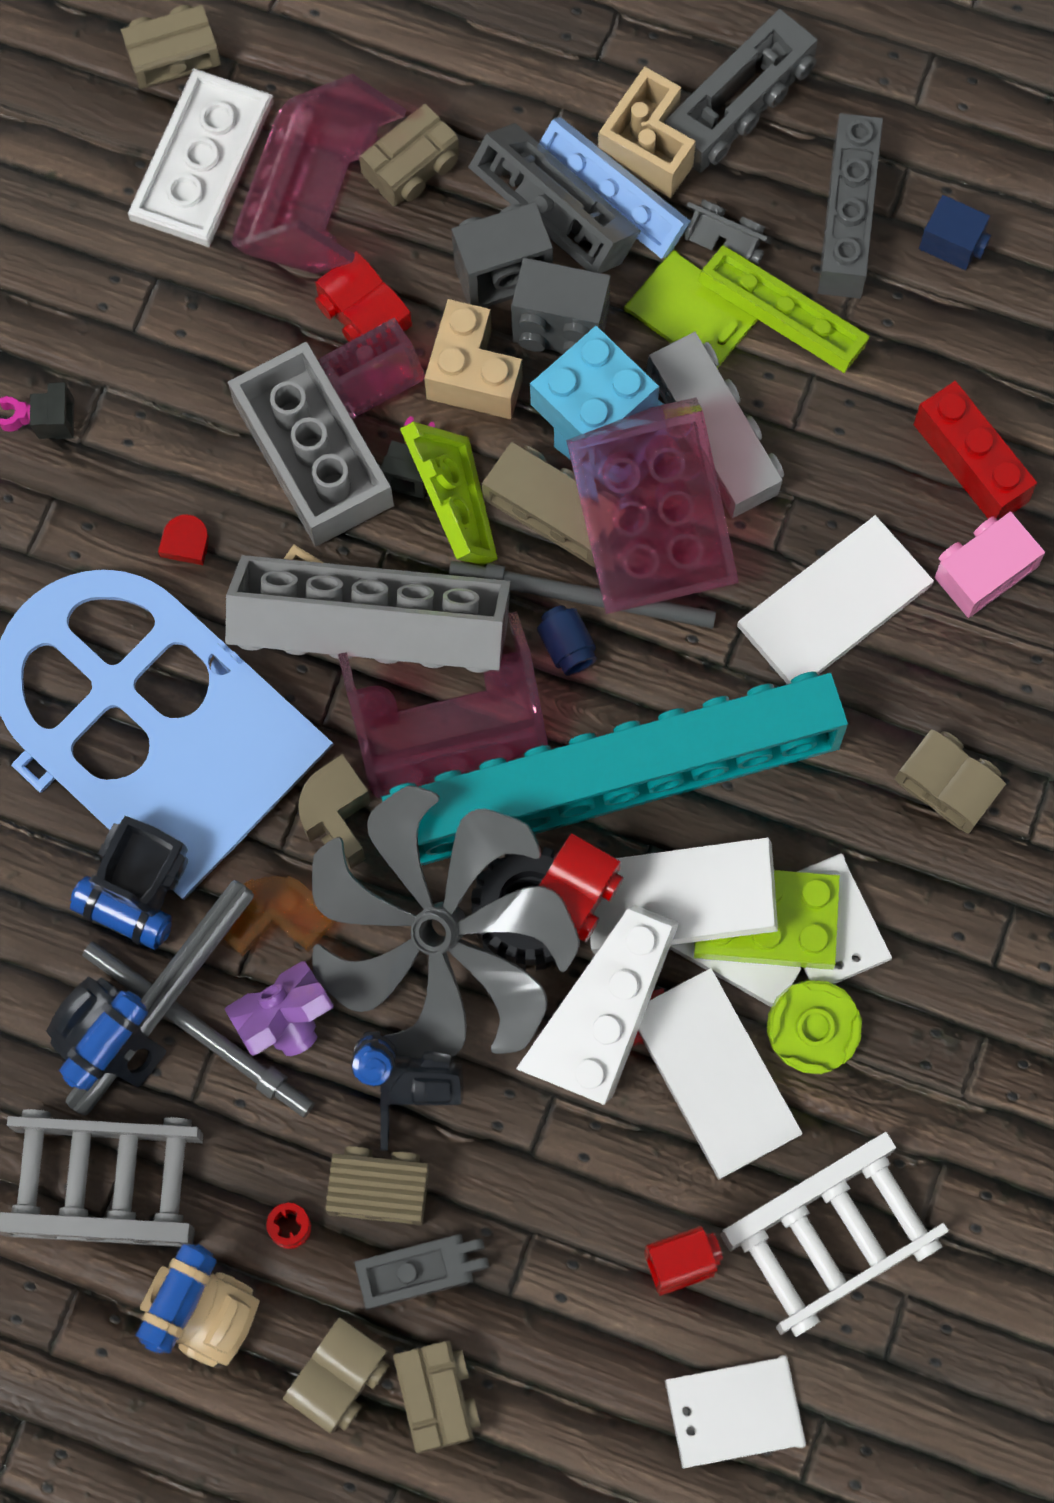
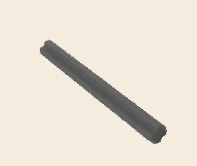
M231 881L141 999L148 1011V1015L140 1024L144 1035L149 1036L253 899V892L241 882ZM130 1049L124 1056L128 1062L136 1051L134 1052ZM105 1073L101 1079L96 1080L89 1091L74 1087L67 1096L66 1103L78 1114L88 1115L117 1076Z

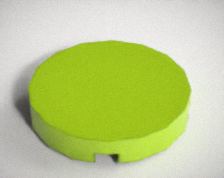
M805 980L790 985L776 997L768 1013L767 1034L773 1051L785 1064L803 1073L824 1074L838 1068L853 1056L861 1040L862 1020L855 1003L844 989L827 981Z

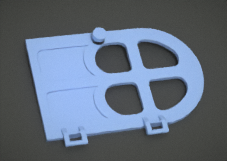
M93 570L58 579L35 593L20 607L8 623L0 640V715L13 738L25 750L12 763V767L40 793L45 791L56 779L109 830L114 823L119 824L124 816H128L156 827L187 846L188 851L185 857H187L188 863L179 880V884L173 891L183 900L189 896L334 745L332 741L174 596L156 583L135 574L115 570ZM91 600L125 601L150 612L154 617L155 625L150 633L121 662L109 665L69 628L70 616L81 604ZM179 644L189 648L206 664L209 673V686L203 703L195 712L181 718H169L159 713L137 693L135 685L143 673L169 647ZM48 645L61 652L92 682L91 692L58 726L52 729L43 728L34 720L26 702L23 683L24 666L29 655L37 648ZM212 656H214V659H213V661L211 662V670H210V666H209L210 659L212 658ZM115 707L123 710L146 732L150 747L146 761L137 771L126 777L105 780L93 776L76 761L73 754V746L107 710ZM33 758L47 771L40 779L25 767Z

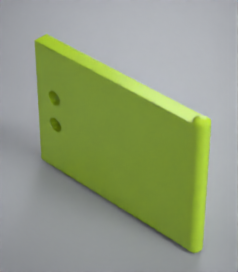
M672 250L624 306V311L633 315L670 343L696 332L702 344L708 342L715 351L719 362L718 369L758 319L697 282L701 270L679 255L677 251Z

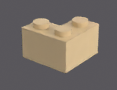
M644 66L598 132V147L642 183L671 199L693 167L696 141L664 124V121L680 106L681 87Z
M450 299L447 300L424 378L426 397L428 400L512 419L523 380L522 359L486 351L492 332L490 309Z

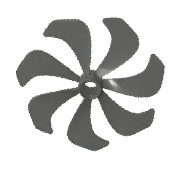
M408 785L398 790L372 810L368 819V833L376 849L424 910L415 915L385 901L366 889L349 871L341 837L330 840L314 854L312 894L318 910L330 920L360 925L412 926L411 939L383 955L360 961L345 960L318 943L314 945L312 954L314 976L343 1006L353 1011L364 1012L376 1008L389 997L412 967L420 951L428 954L427 995L418 1021L414 1026L406 1030L387 1034L384 1037H387L394 1044L396 1053L400 1056L421 1058L424 1051H435L437 1053L450 1054L453 1057L462 1049L465 1043L467 1024L460 990L447 955V951H449L484 986L498 1009L500 1022L491 1051L495 1054H504L523 1050L532 1040L545 1016L547 998L544 989L523 968L462 938L464 934L484 932H512L534 937L544 943L555 959L558 969L564 972L571 965L580 945L578 933L568 908L561 896L554 890L543 886H532L503 896L471 915L465 916L458 905L476 877L488 864L504 854L525 855L534 859H538L541 856L539 844L527 823L484 808L473 810L461 819L452 849L445 900L433 903L420 861L418 829L421 819L440 800V796L430 790ZM432 919L439 921L444 926L446 937L439 935L434 930Z

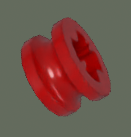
M283 1203L273 1208L268 1215L266 1222L267 1232L274 1243L281 1248H298L309 1238L311 1222L305 1210L299 1205ZM290 1213L296 1214V1222L301 1227V1230L295 1236L290 1232V1238L281 1237L282 1230L277 1225V1221L282 1216L288 1220V1214Z

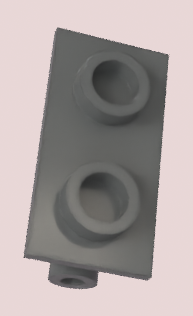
M702 199L700 206L688 202L687 206L695 212L692 218L685 216L691 221L683 233L685 240L692 241L713 251L721 236L726 239L724 246L756 266L760 264L764 251L758 248L760 242L763 241L767 244L772 242L768 237L762 235L765 230L764 226L744 217H741L739 224L723 217L726 209Z

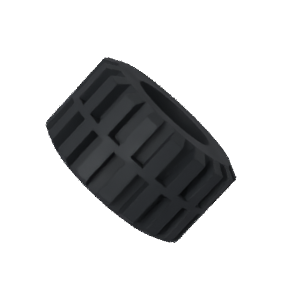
M544 847L538 859L525 855L505 854V857L500 860L496 858L488 864V869L486 871L482 870L477 876L476 888L472 889V913L512 893L518 888L539 886L556 858L554 850ZM512 932L476 933L478 939L482 940L484 949L505 958L525 971L526 966H535L536 971L546 969V963L552 961L557 965L544 943L534 937Z

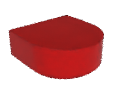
M192 515L174 517L164 528L158 550L159 556L204 565L209 545V535L206 526L199 518Z

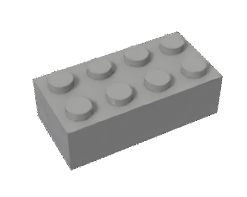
M307 341L228 381L234 405L315 547L394 506L390 484Z

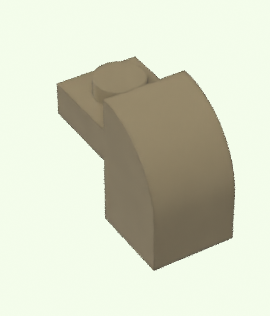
M343 754L320 768L307 780L299 798V816L309 842H312L324 833L327 834L321 838L324 845L336 837H341L343 839L347 865L352 869L366 858L362 846L344 820L371 803L368 790Z

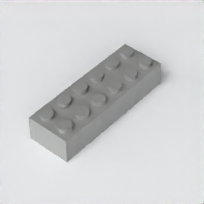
M242 555L226 594L225 644L238 645L245 650L279 649L293 655H302L310 652L329 654L336 659H350L352 657L372 658L385 664L403 661L420 663L428 668L454 666L464 667L469 671L477 673L489 670L499 671L508 626L511 581Z

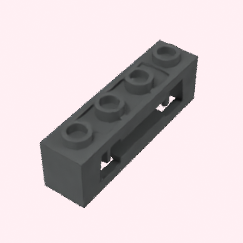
M780 8L664 121V124L696 141L693 168L699 173L710 163L713 165L718 164L727 155L731 147L730 144L739 135L743 137L748 135L758 123L759 115L768 106L775 108L786 96L788 87L797 78L799 80L806 78L816 65L815 53L818 39ZM763 59L760 67L764 72L725 109L724 118L717 124L719 115L716 112L755 74L756 65Z
M839 113L834 140L818 294L861 299L867 273L883 118Z
M516 123L487 133L468 167L511 205H527L536 202L549 238L587 271L603 273L622 264L641 230ZM511 175L509 185L511 187L519 185V187L514 191L500 176ZM570 231L577 235L574 237L576 243L568 238ZM586 240L592 245V248L587 254L577 244Z

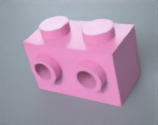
M1011 511L999 520L995 516L987 519L974 531L975 538L964 546L960 542H956L939 557L940 564L934 578L968 618L1037 569L1045 554V551Z

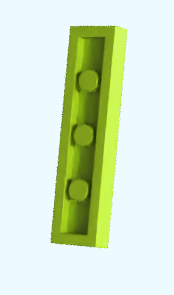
M724 245L705 265L699 275L697 282L843 373L848 370L869 340L870 336Z

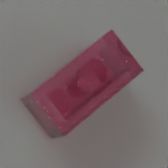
M395 318L317 359L351 419L425 380V374L414 347Z

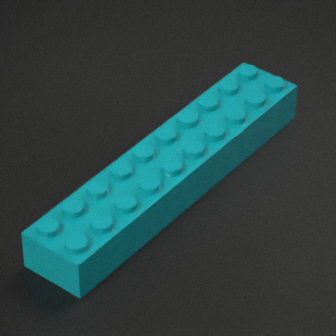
M815 671L803 673L794 677L791 680V684L774 688L773 684H763L747 691V696L730 700L728 696L710 699L702 704L703 708L686 713L683 708L673 709L660 714L658 720L641 725L640 721H629L616 726L613 729L614 733L596 737L595 733H586L569 740V745L556 749H551L549 745L539 746L524 753L525 757L507 762L505 758H495L482 763L479 766L480 770L462 774L460 770H453L442 773L434 778L435 782L418 786L440 796V800L427 811L419 824L418 849L421 865L451 858L455 835L461 819L476 809H490L517 818L527 823L534 834H538L839 750L848 722L832 674L827 673L818 676V673ZM405 783L393 787L389 790V795L381 797L382 802L408 785L417 786L416 783Z

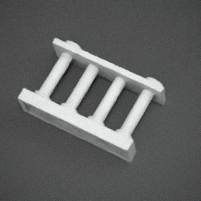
M884 1132L722 1231L720 1236L730 1252L741 1246L745 1253L750 1251L789 1315V1318L776 1326L780 1335L790 1329L796 1337L821 1322L816 1314L911 1255L914 1254L917 1261L920 1262L943 1247L938 1239L948 1232L945 1224L942 1223L928 1232L887 1168L891 1165L887 1157L896 1149L887 1132ZM861 1172L866 1179L872 1178L911 1240L910 1244L888 1257L847 1193L851 1188L846 1181ZM820 1197L824 1199L826 1204L832 1203L871 1266L849 1281L845 1280L806 1217L810 1214L806 1206ZM780 1221L785 1228L791 1227L830 1291L807 1307L766 1242L769 1236L765 1231Z

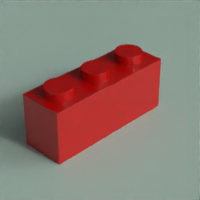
M956 380L919 405L913 425L988 519L995 516L999 520L1010 511L1014 513L1029 503L1037 485L1036 480Z

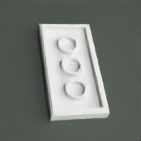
M193 69L129 209V219L210 247L274 103L273 95Z
M875 515L740 619L737 627L788 685L791 684V680L794 677L803 673L815 671L819 675L933 585L934 580Z
M761 838L616 858L621 861V868L618 874L624 877L611 902L603 898L596 908L594 915L600 917L590 938L591 950L596 955L626 910L635 905L679 922L671 945L777 932L773 853L770 839Z
M712 968L649 1001L638 1032L718 1180L803 1134Z

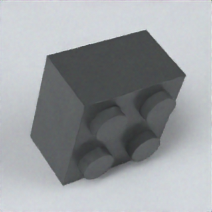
M536 202L527 205L513 204L504 208L498 214L483 219L481 217H472L464 220L457 227L451 228L454 267L468 304L486 308L513 299L523 258L553 264V247Z
M523 258L511 305L513 343H518L522 348L529 351L541 352L547 349L564 354L595 326L605 332L609 315L611 276Z

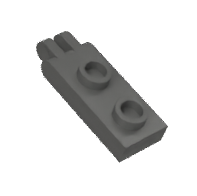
M462 1234L355 1261L366 1310L474 1282L473 1272L490 1267L487 1257L468 1261L467 1254L485 1249L483 1239L464 1243Z

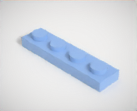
M561 117L553 119L539 144L641 230L637 237L641 243L661 259L667 257L691 221Z

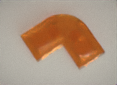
M269 876L255 881L252 878L244 883V885L253 892L254 897L222 939L243 957L271 925L275 923L304 950L309 952L337 921L330 920L318 910L313 900L312 891L300 881L290 876L287 878Z

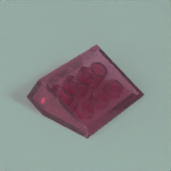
M697 397L652 407L566 440L606 614L739 583L705 418Z

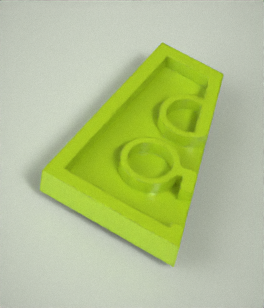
M412 422L400 428L456 559L483 566L497 560L469 437L417 422Z

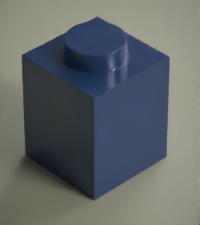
M942 195L924 229L919 250L963 270H967L973 256L981 259L992 235L985 231L990 216Z

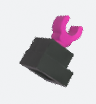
M65 382L48 383V393L30 394V404L18 402L13 397L6 396L0 398V406L3 410H15L12 417L0 419L2 430L12 432L22 427V425L30 423L38 439H74V397Z
M412 416L407 418L405 426L414 422ZM430 422L429 426L435 428V423ZM391 440L387 455H385L381 470L390 484L391 490L424 499L427 490L407 444Z

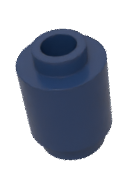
M564 605L550 609L541 616L542 623L537 627V632L555 667L562 669L565 676L580 673L597 661L594 653L596 645L577 609H566Z

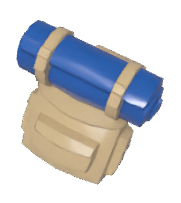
M182 1244L175 1259L172 1258L169 1264L171 1268L161 1266L140 1306V1310L145 1313L141 1318L143 1322L136 1336L145 1345L146 1349L155 1353H170L175 1343H179L178 1348L190 1358L211 1367L218 1363L227 1366L247 1337L260 1300L252 1295L253 1289L236 1280L231 1275L220 1272L214 1275L212 1270L217 1260L205 1247L199 1244Z

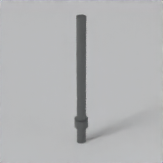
M451 561L449 575L511 581L510 590L710 629H713L716 611L509 572L505 571L506 566L487 563V567Z
M94 941L83 952L82 956L141 999L153 985ZM174 1001L164 1016L254 1081L257 1084L256 1089L270 1100L276 1097L303 1118L313 1109L315 1102L287 1083L288 1077L273 1066L269 1069L178 1002Z

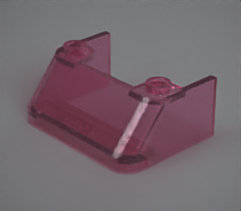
M354 74L290 98L282 106L275 118L235 227L232 245L249 256L313 274L352 263L355 254L337 244L336 237L325 231L349 163L358 160L362 153L378 141L376 134L379 126L403 118L406 109Z
M517 612L508 614L515 652L502 655L499 671L489 670L484 672L485 691L398 711L394 695L384 687L370 686L356 690L347 652L338 654L369 787L377 798L382 799V796L389 795L390 789L401 784L416 783L417 787L435 782L434 778L448 771L460 770L462 774L480 770L479 766L488 760L505 758L509 762L525 757L524 753L532 748L548 745L531 653Z

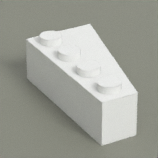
M636 905L628 908L516 1069L605 1105L614 1095L679 922Z

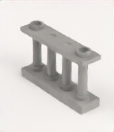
M33 1109L22 1110V1117L8 1116L7 1126L15 1133H25L18 1201L17 1205H12L11 1213L0 1212V1235L17 1238L181 1247L182 1244H194L195 1228L189 1223H183V1215H179L185 1142L203 1143V1133L198 1127H192V1120L164 1118L163 1125L50 1119L51 1112ZM44 1134L72 1136L65 1208L59 1209V1216L40 1215L41 1207L36 1206ZM91 1137L119 1139L112 1210L107 1211L106 1218L88 1217V1210L84 1209ZM138 1140L166 1141L160 1213H155L154 1221L135 1220L136 1213L131 1212Z

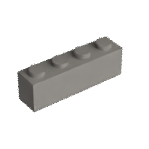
M693 332L650 354L646 371L650 378L659 385V394L666 406L680 416V430L730 516L734 518L779 495L784 471L778 458L773 453L767 454L760 442L762 434L752 416L745 417L739 407L740 396L735 385L730 379L724 380L717 369L719 365L718 358L712 346L708 342L702 344L697 333Z

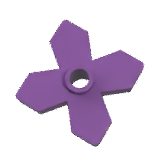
M301 961L281 973L274 985L267 987L261 993L246 994L225 1007L224 1010L252 1056L271 1045L277 1050H282L286 1056H295L306 1051L315 1043L317 1035L314 1031L316 1027L314 1019L332 1009L334 1005L322 985L316 980L307 963Z

